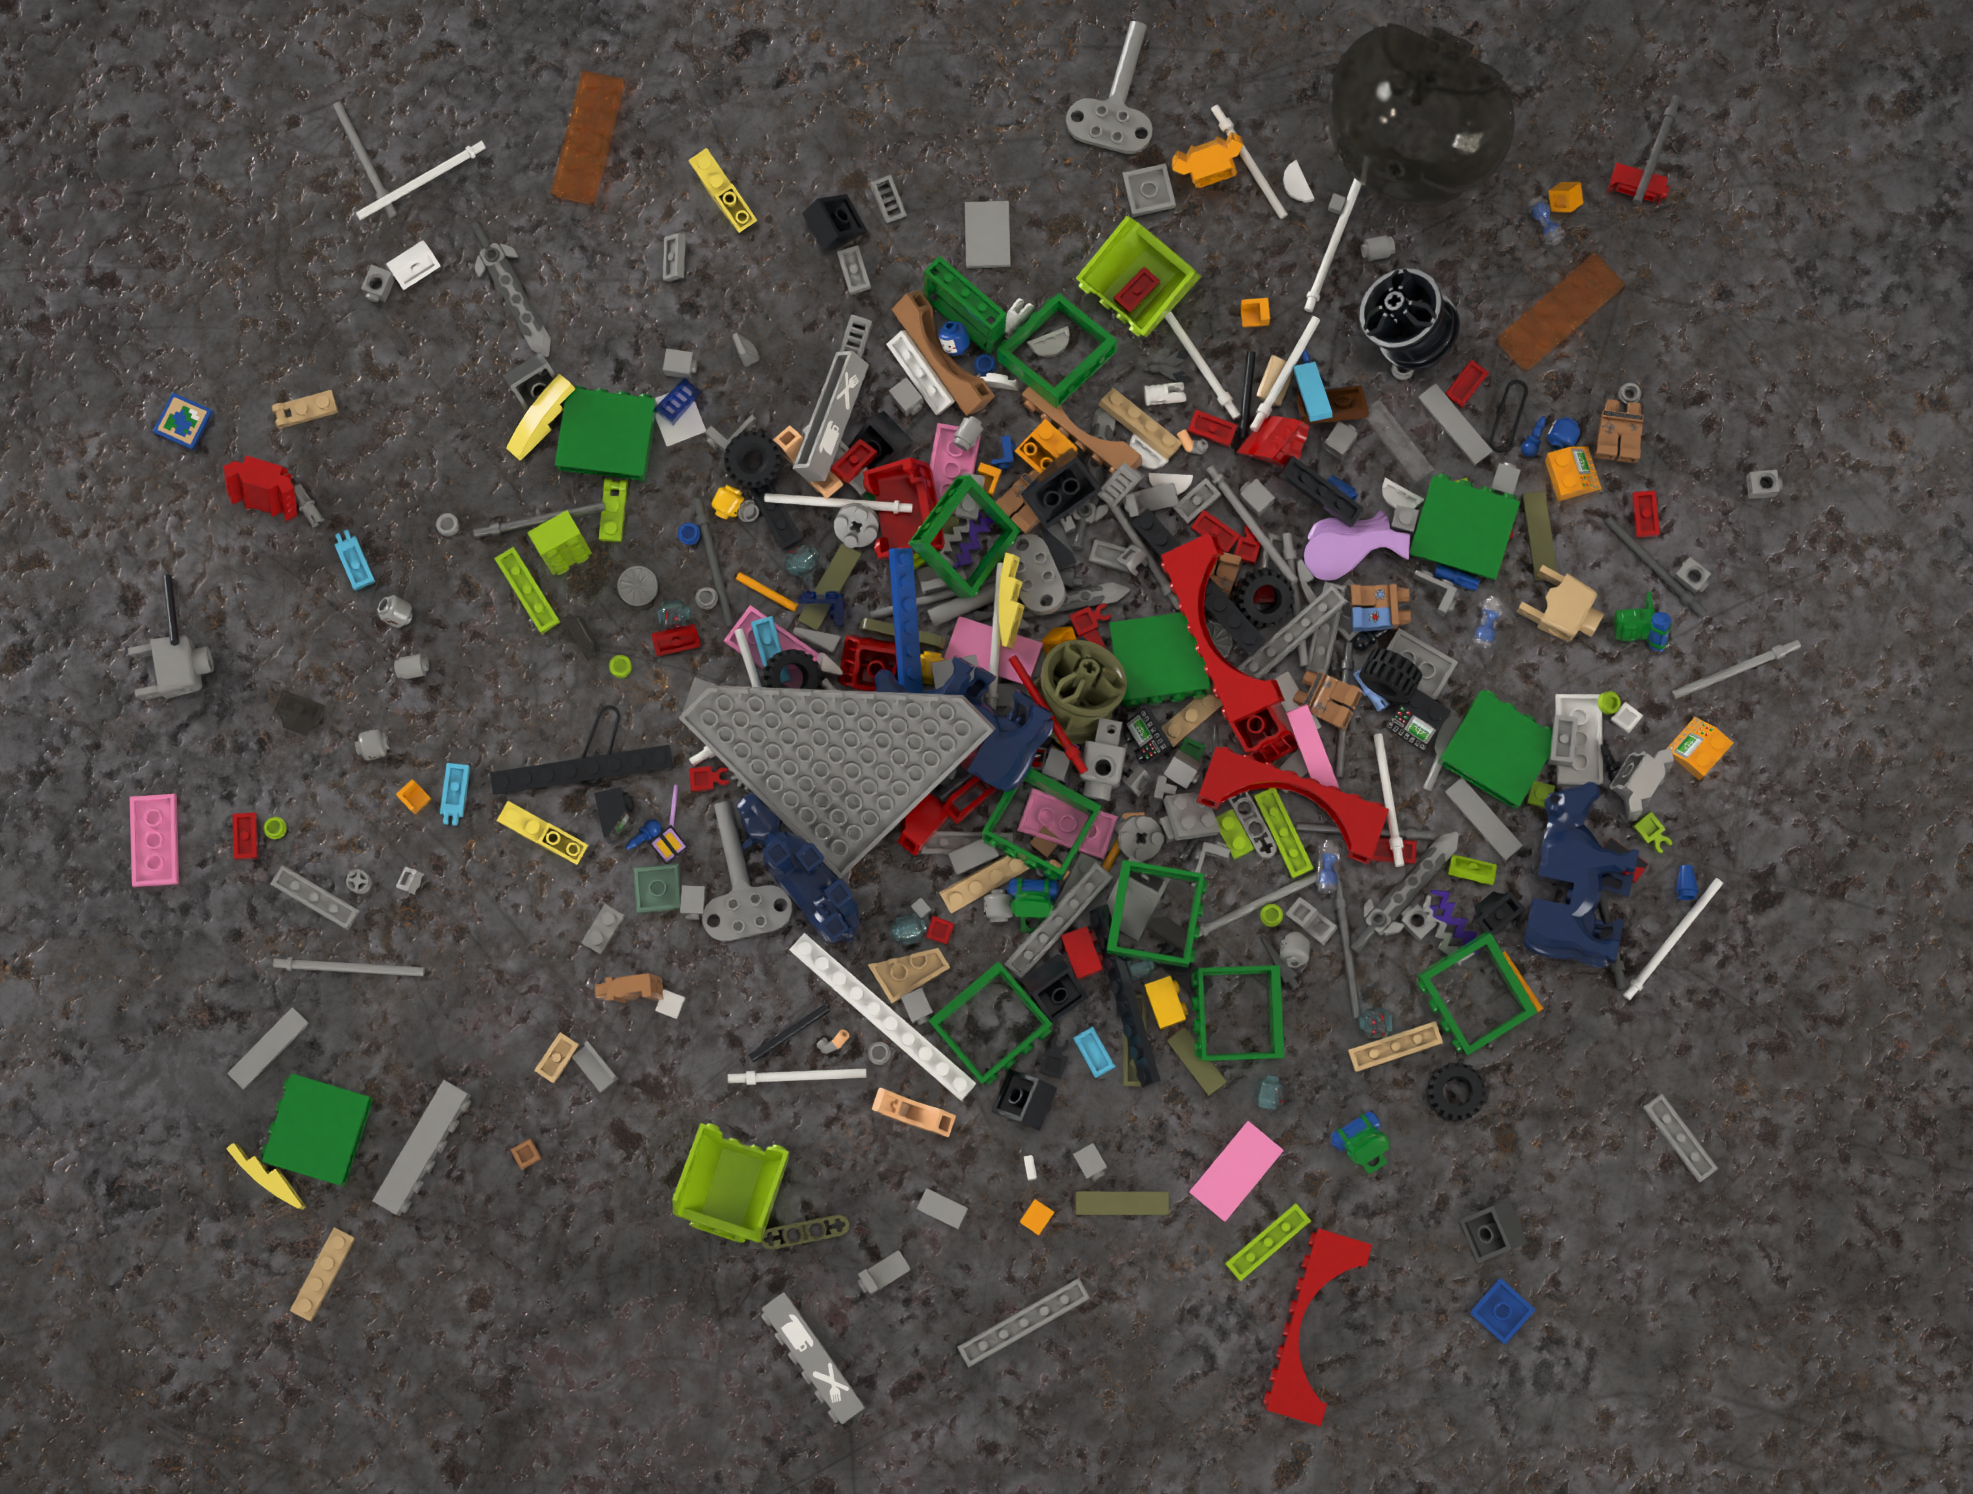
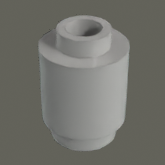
M1384 235L1365 239L1364 244L1361 245L1363 258H1367L1368 261L1388 258L1391 254H1395V243L1392 236L1387 237Z
M972 416L964 418L954 434L953 444L964 451H969L970 448H973L983 431L982 422Z
M422 654L400 657L399 660L394 662L396 676L404 680L426 676V671H429L427 657L424 658Z

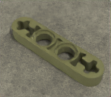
M861 618L860 631L895 640L894 624L870 618ZM918 630L920 646L944 650L945 637Z
M834 1215L769 1228L764 1232L761 1245L768 1250H775L839 1237L849 1231L850 1223L845 1216ZM837 1219L845 1222L846 1226L842 1227L841 1232H838L835 1228L829 1229L831 1234L827 1235V1227L824 1221L829 1220V1225L836 1224ZM815 1223L823 1227V1232L818 1237H814L810 1233V1227ZM791 1228H797L800 1231V1237L797 1241H790L787 1237V1232ZM779 1230H783V1238L786 1243L781 1244L780 1239L775 1240L774 1245L770 1246L768 1242L764 1241V1238L768 1237V1233H772L773 1236H779Z

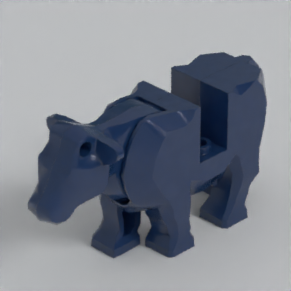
M955 655L952 660L954 666L953 674L945 682L944 686L920 694L963 695L996 728L985 739L967 772L997 789H1002L1006 792L1014 790L1028 774L1037 748L1052 734L1054 721L1051 720V717L1054 713L1037 704L1032 697L1017 689L1013 694L1014 711L1009 712L1007 716L1000 715L990 705L981 701L982 696L989 690L990 684L997 676L980 666H976L974 669V665ZM881 669L876 673L874 678L876 692L909 693L896 681L891 671ZM973 669H974V679L971 680V674H970V673H971V672L973 671Z
M1587 782L1579 787L1550 793L1544 800L1548 821L1541 845V863L1537 880L1572 888L1568 889L1565 904L1533 898L1524 945L1535 954L1549 958L1576 959L1594 968H1602L1607 966L1608 962H1616L1624 920L1617 919L1611 923L1603 924L1602 920L1596 919L1594 912L1601 900L1602 890L1609 891L1615 895L1621 894L1623 897L1629 898L1634 874L1620 876L1617 873L1625 871L1629 873L1635 872L1639 850L1633 849L1626 854H1619L1599 845L1592 832L1584 825V821L1589 814L1593 802L1600 797V787L1594 782Z
M751 793L743 797L736 804L741 815V823L749 836V839L741 845L743 850L757 843L765 846L762 853L764 854L763 862L767 870L786 895L792 897L803 912L804 919L825 943H838L841 940L847 943L853 942L856 936L855 929L859 926L860 911L858 903L853 899V893L842 879L837 880L823 862L824 856L813 843H808L803 837L787 831L783 833L780 829L783 821L767 806L762 804L754 794Z

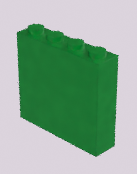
M574 386L575 390L564 402L555 460L557 470L646 481L657 411L656 399L649 394L632 396L629 392L618 391L616 394L608 393V390L596 388L595 391L586 390L587 388L583 386Z
M1438 473V477L1433 475L1409 555L1496 581L1520 501L1516 500L1517 496L1509 493H1504L1503 496L1494 494L1495 490L1489 487L1474 488L1472 487L1473 483L1460 480L1457 483L1451 481V476Z
M1179 612L1109 623L1113 653L1123 666L1127 678V689L1121 701V706L1136 708L1142 703L1158 705L1163 700L1171 699V702L1183 701L1184 697L1193 696L1195 699L1207 697V694H1211L1209 677L1204 669L1206 663L1196 650L1197 642L1195 637H1192L1188 631L1187 624L1189 622L1186 615L1183 616Z
M1481 690L1477 693L1437 763L1515 810L1520 807L1550 756L1553 729L1547 726H1540L1536 723L1535 718L1528 714L1523 715L1516 711L1517 708L1511 703L1501 702L1493 692Z
M291 1073L290 1078L287 1077L283 1085V1090L285 1091L283 1099H280L276 1106L275 1112L278 1113L275 1122L272 1121L269 1127L268 1135H270L268 1144H264L261 1151L262 1162L345 1187L374 1098Z

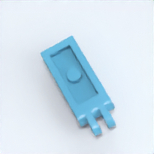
M348 529L343 531L346 539L343 540L340 533H337L335 536L338 543L334 545L352 587L357 591L376 581L355 535L351 537Z
M447 763L440 807V815H444L443 824L448 825L450 816H453L452 825L457 826L459 817L464 816L471 768L469 765Z

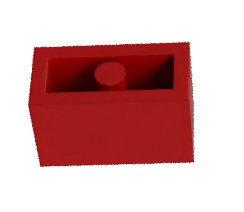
M1086 926L1061 935L1062 943L1077 980L1103 972L1104 959L1102 953H1097L1094 944L1097 943L1093 930L1088 931Z

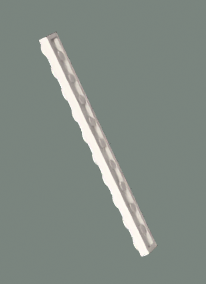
M804 933L789 949L790 952L960 1101L975 1087L976 1083L808 935Z

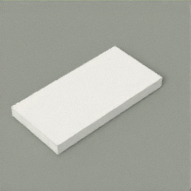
M1600 694L1555 695V715L1578 717L1574 763L1570 767L1556 765V785H1584L1587 782L1603 785V756L1600 745L1603 744L1602 712L1598 707Z

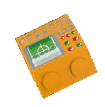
M1568 447L1547 454L1545 463L1558 502L1602 489L1588 447Z
M1694 717L1667 749L1671 748L1673 758L1700 781L1734 742L1716 727Z

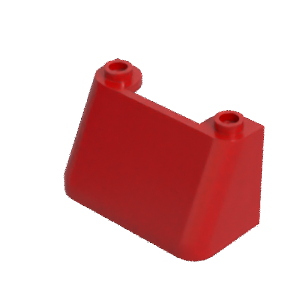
M910 457L863 471V486L867 492L875 495L876 501L894 502L898 500L900 503L913 504L912 513L899 512V514H894V511L878 510L882 537L877 538L874 545L878 559H889V549L912 548L908 544L938 503L933 473L929 464ZM942 528L930 543L935 550L943 549L945 544Z

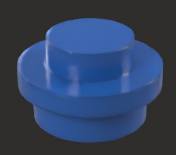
M981 354L974 361V370L981 376L993 373L996 369L995 359L991 355Z
M685 523L678 529V538L685 545H693L700 538V530L693 523Z

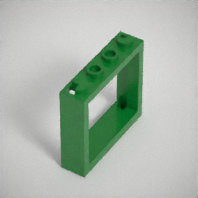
M939 255L924 271V296L931 306L948 321L964 324L970 340L985 353L991 355L1005 339L1007 313ZM933 293L938 298L935 302L929 298ZM990 317L994 320L992 325L987 322Z
M1058 293L1053 298H1049L1038 312L1032 313L1023 326H1018L1008 340H1003L997 348V361L1053 407L1057 408L1117 352L1118 340ZM1060 310L1100 342L1101 345L1054 388L1013 355L1012 352L1053 314Z
M970 475L956 477L908 544L959 598H972L979 593L983 582L991 576L995 565L1004 558V553L1008 547L1014 544L1017 539L1016 536L1021 529ZM968 493L1003 532L966 582L930 543Z
M1030 768L1023 781L1089 815L1060 869L992 833L1018 787L1008 792L1005 791L985 825L981 838L984 839V843L992 848L997 846L1004 850V854L1013 859L1017 857L1023 860L1027 867L1033 870L1038 868L1043 871L1044 875L1049 879L1062 881L1100 815L1102 806Z
M1122 860L1106 953L1189 968V963L1195 961L1196 949L1192 948L1193 939L1198 940L1200 926L1196 925L1197 916L1202 917L1204 903H1200L1201 894H1206L1208 881L1204 880L1205 874ZM1130 872L1196 883L1183 958L1117 946Z
M1488 932L1481 934L1416 974L1419 980L1417 984L1423 994L1427 993L1430 998L1428 1002L1430 1008L1435 1014L1438 1012L1442 1019L1440 1021L1442 1028L1446 1033L1450 1032L1454 1039L1452 1045L1458 1053L1462 1052V1054L1467 1056L1537 1013L1536 1008L1492 934ZM1484 946L1522 1012L1468 1044L1430 978Z
M999 961L928 1020L930 1025L982 1086L985 1083L988 1085L992 1084L999 1077L997 1073L1000 1070L1011 1068L1017 1062L1015 1058L1020 1053L1026 1055L1034 1048L1033 1042L1038 1038L1042 1041L1052 1032L1050 1030L1052 1023ZM1000 975L1042 1025L982 1075L943 1029L941 1024Z
M1280 965L1194 969V973L1191 974V986L1195 987V996L1192 997V1009L1196 1010V1020H1193L1194 1034L1197 1033V1043H1194L1195 1057H1198V1062L1285 1058ZM1267 974L1271 1052L1207 1054L1203 976Z

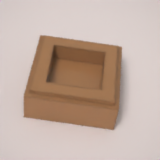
M1045 826L1039 831V833L1060 839ZM1036 836L1029 843L1030 846L1045 858H1048L1058 846L1057 843Z
M531 1138L510 1149L521 1170L542 1159Z

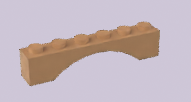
M916 290L906 293L892 308L898 321L904 326L909 336L918 346L965 415L968 416L980 412L995 395L983 378L974 376L962 369L942 349L933 318V307L922 291Z
M1029 386L1022 393L1023 405L1029 411H1036L1041 415L1042 421L1046 419L1053 424L1067 439L1069 437L1075 442L1074 445L1078 450L1083 453L1087 451L1092 455L1091 459L1097 465L1101 466L1103 464L1107 467L1110 475L1124 462L1134 470L1142 464L1141 455L1124 441H1108L1091 436L1079 429L1068 418L1061 405L1057 408L1053 407Z

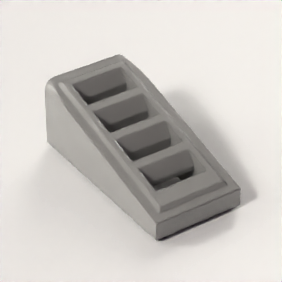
M891 174L869 183L886 224L907 216ZM885 184L889 185V188L878 191V187ZM892 192L893 196L882 200L881 195ZM895 200L896 204L885 208V203ZM896 208L899 209L900 212L888 216V211Z
M851 315L840 352L846 350L853 351L862 358L873 326L872 321ZM854 325L864 327L865 330L855 328ZM854 333L862 336V339L851 336V334ZM852 342L860 346L859 348L848 345V343Z
M738 333L733 334L732 338L743 365L746 367L758 362L760 357L753 342Z
M1124 462L1101 486L1102 491L1097 493V495L1109 505L1115 507L1142 476Z
M796 627L793 630L796 638L831 656H835L842 642V638L839 635Z

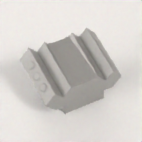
M1671 748L1658 751L1654 757L1645 751L1640 754L1637 752L1629 754L1610 784L1609 788L1624 801L1627 823L1640 819L1643 809L1648 808L1651 796L1656 788L1663 784L1667 772H1670L1674 761Z

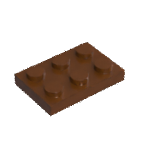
M1362 385L1325 389L1332 410V418L1310 422L1301 392H1295L1300 421L1312 425L1320 422H1337L1348 419L1359 420L1369 417Z

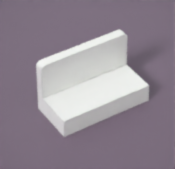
M424 241L414 245L386 264L403 290L441 267Z

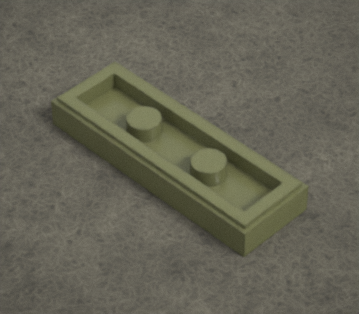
M1185 1027L1166 1041L1208 1096L1227 1083L1212 1061L1198 1062V1057H1195L1194 1043L1197 1042Z

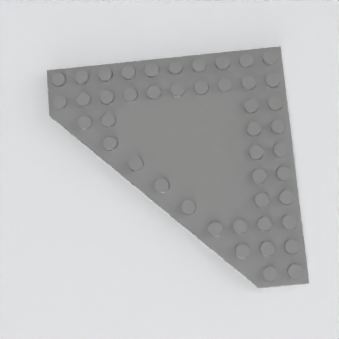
M710 685L679 717L796 835L803 837L808 843H813L824 856L823 862L840 879L996 729L963 695Z

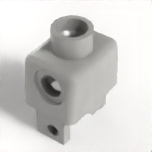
M179 635L180 643L176 646L170 644V637L150 639V644L128 648L129 655L134 659L153 656L157 685L135 689L136 697L140 700L160 696L170 699L201 690V674L214 671L213 658L209 647L196 648L195 643L189 637Z
M1100 718L1095 742H1085L1082 760L1088 771L1080 775V780L1085 783L1083 796L1086 798L1110 801L1112 789L1120 786L1128 746L1125 743L1122 747H1118L1122 722ZM1113 730L1115 733L1110 734L1108 731ZM1101 764H1106L1111 768V772L1108 775L1101 776L1096 772V768Z

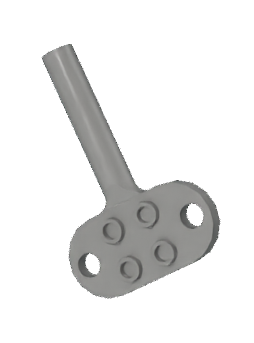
M1138 21L1130 22L1108 99L1102 101L1084 98L1070 106L1067 112L1066 126L1074 139L1125 154H1135L1148 147L1152 139L1153 130L1150 119L1144 113L1125 105L1147 29L1145 24ZM1075 113H1080L1084 119L1081 122H1074L1071 117ZM1138 130H1144L1148 135L1145 139H1138L1135 133Z
M1033 534L1019 535L1016 537L1017 539L1014 544L1009 546L1005 552L1020 557L1015 575L1016 579L1023 582L1019 597L1026 609L1033 614H1051L1064 603L1066 596L1064 583L1044 540ZM1021 543L1029 544L1028 548L1024 551L1017 549ZM996 581L981 587L979 593L972 598L958 597L929 609L928 613L934 627L994 602ZM1045 598L1053 600L1049 606H1042L1041 602Z
M732 801L715 804L714 807L731 879L732 891L712 899L705 906L702 924L706 932L713 939L725 942L783 928L789 922L793 913L790 897L786 895L782 888L774 885L753 887L750 884ZM778 900H785L787 902L785 911L779 912L775 910L774 905ZM717 915L720 917V924L717 927H710L708 925L710 916Z

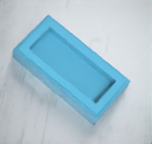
M1094 1027L1073 1037L1095 1079L1116 1067Z

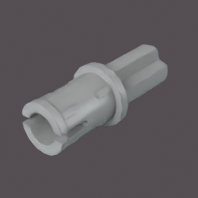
M301 484L295 485V499L300 506L299 511H303L312 527L320 525L318 522L322 523L324 518H322L315 507V501L310 499Z

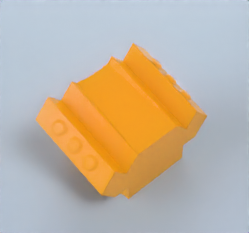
M1231 131L1227 140L1216 136L1213 141L1199 146L1191 145L1187 154L1177 150L1172 158V170L1182 175L1190 173L1196 188H1202L1236 176L1237 170L1233 157L1238 156L1243 146L1242 136Z

